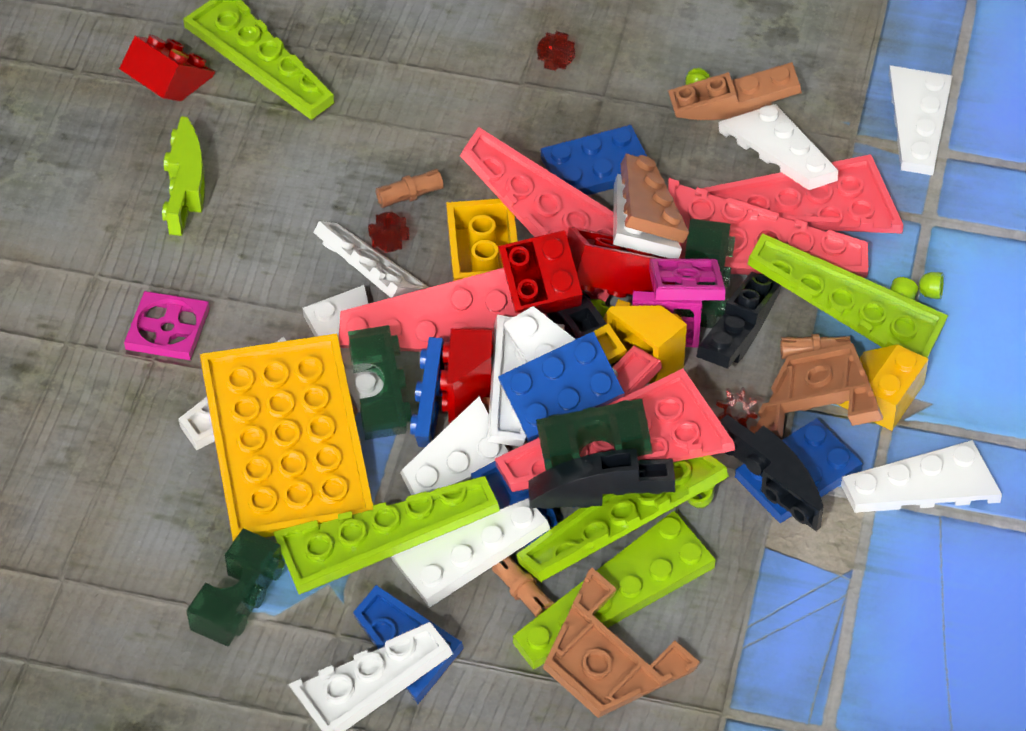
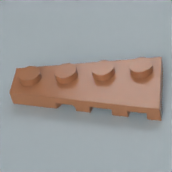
M626 154L620 164L622 184L625 185L622 191L623 198L626 199L624 214L628 215L625 219V227L684 243L689 231L656 163L644 155L637 157Z

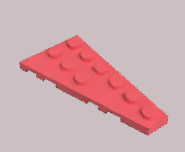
M480 127L477 128L460 157L534 237L562 230L566 231L568 237L569 227L613 235L614 212ZM595 288L594 292L584 291L591 299H600L606 302L610 295L607 293V290Z
M871 154L831 162L838 169V181L811 190L806 189L782 172L702 188L708 190V194L723 199L730 197L779 213V217L794 222L796 219L807 222L808 226L819 230L903 233V222Z
M671 178L668 180V190L689 231L684 243L679 242L682 248L679 259L718 260L721 274L749 275L751 272L762 274L747 265L750 254L763 233L860 277L867 278L868 242L832 230L825 232L810 227L807 222L798 219L794 222L779 217V213L730 197L723 199L708 194V190L699 187L692 189L680 185V181Z
M501 268L343 310L340 312L339 345L340 348L421 352L422 348L427 349L429 337L443 338L444 342H450L451 328L493 330L494 341V325L497 315L515 317L520 313H515L505 272Z
M681 369L495 458V463L510 490L515 492L529 489L528 481L552 467L594 453L637 448L638 460L673 459V462L735 451V445L684 369Z

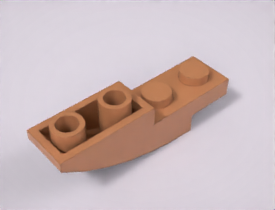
M792 62L731 80L730 73L728 72L668 90L675 116L693 120L729 119L764 106H770L773 101L802 93Z

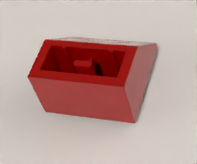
M149 34L148 38L134 36L119 67L121 71L161 98L175 101H183L210 80L215 73L214 70L205 65L206 60L197 54H188L183 51L185 47L183 44L170 38L165 42Z
M565 230L498 246L515 313H522L532 306L541 313L548 314L582 305L583 294Z
M451 328L450 342L443 343V363L448 364H445L444 370H441L440 389L442 391V412H448L449 424L478 397L480 399L490 397L493 330Z

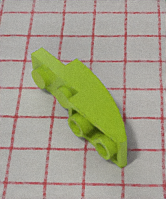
M185 116L180 117L178 128L172 130V148L164 156V171L169 173L170 199L169 202L165 201L163 204L162 219L167 221L169 235L182 236L189 212L202 213L205 200V173L200 144L194 127L188 117Z

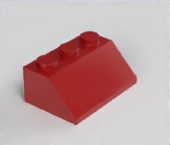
M569 227L567 239L580 287L584 291L594 292L595 288L607 290L608 294L620 298H626L627 294L633 295V291L654 292L649 273L650 259H670L613 245V235ZM662 282V284L675 285V282Z

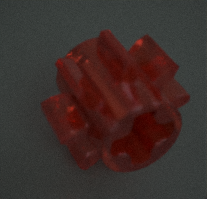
M556 31L555 34L547 32L546 37L539 41L537 45V59L545 61L544 68L556 71L557 68L565 70L566 65L573 61L575 57V42L567 40L568 34Z
M392 211L384 212L380 215L377 214L376 224H368L372 247L378 246L385 253L394 252L398 249L401 250L402 240L410 239L409 228L406 227V218H400Z
M743 387L739 394H732L729 388L726 389V400H716V405L724 409V412L717 415L718 420L720 421L728 414L748 429V418H758V413L750 410V407L757 403L756 397L747 399L745 397V388ZM737 402H741L745 413L739 412L737 417L732 416L731 409L728 406L734 407Z

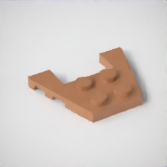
M849 343L787 356L771 387L773 394L769 402L762 404L758 412L760 419L757 425L751 426L749 430L756 433L764 425L782 440L786 413L799 410L807 411L814 407L830 404H842L845 401H849L848 418L852 426L883 420L882 412L854 344Z
M591 568L547 656L543 669L599 718L694 672L700 662L674 640L651 665L647 664L594 617L615 595L617 589L595 569Z

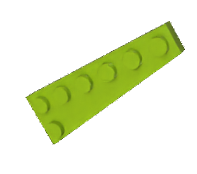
M209 0L183 18L184 27L309 119L312 120L334 104L332 92L309 69L303 66V63L295 54H290L284 48L283 42L278 37L274 38L267 31V26L250 13V8L242 0Z
M763 233L749 256L747 265L882 348L898 344L928 358L948 318V315Z
M711 455L673 462L675 492H663L661 494L628 493L625 495L602 494V506L579 508L517 553L518 562L542 582L701 492L711 490L717 483L729 477L727 467Z
M483 476L437 488L431 492L407 496L405 501L386 505V502L372 505L373 510L354 515L352 511L338 514V519L320 524L315 520L277 530L273 533L300 595L499 512L500 508L486 477Z
M673 511L596 570L617 590L615 595L594 617L609 628L714 569L716 559L680 516ZM584 580L513 635V644L533 670L545 663Z

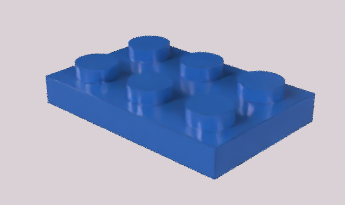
M631 125L540 148L541 159L546 170L587 196L614 189L617 174H621L620 164L626 154L637 157L639 155L647 156Z
M594 331L498 376V380L528 441L536 439L625 396Z
M817 418L782 440L803 463L811 475L820 497L840 486L843 476L862 471L863 463ZM745 464L736 468L735 478L780 524L792 517L789 511L779 504L770 502L764 493L761 492L762 477L760 475L750 472Z

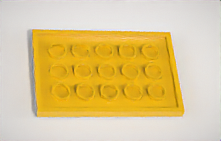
M337 333L200 354L233 543L274 536L273 532L315 520H317L318 524L338 519V514L352 511L354 515L373 510L372 497Z

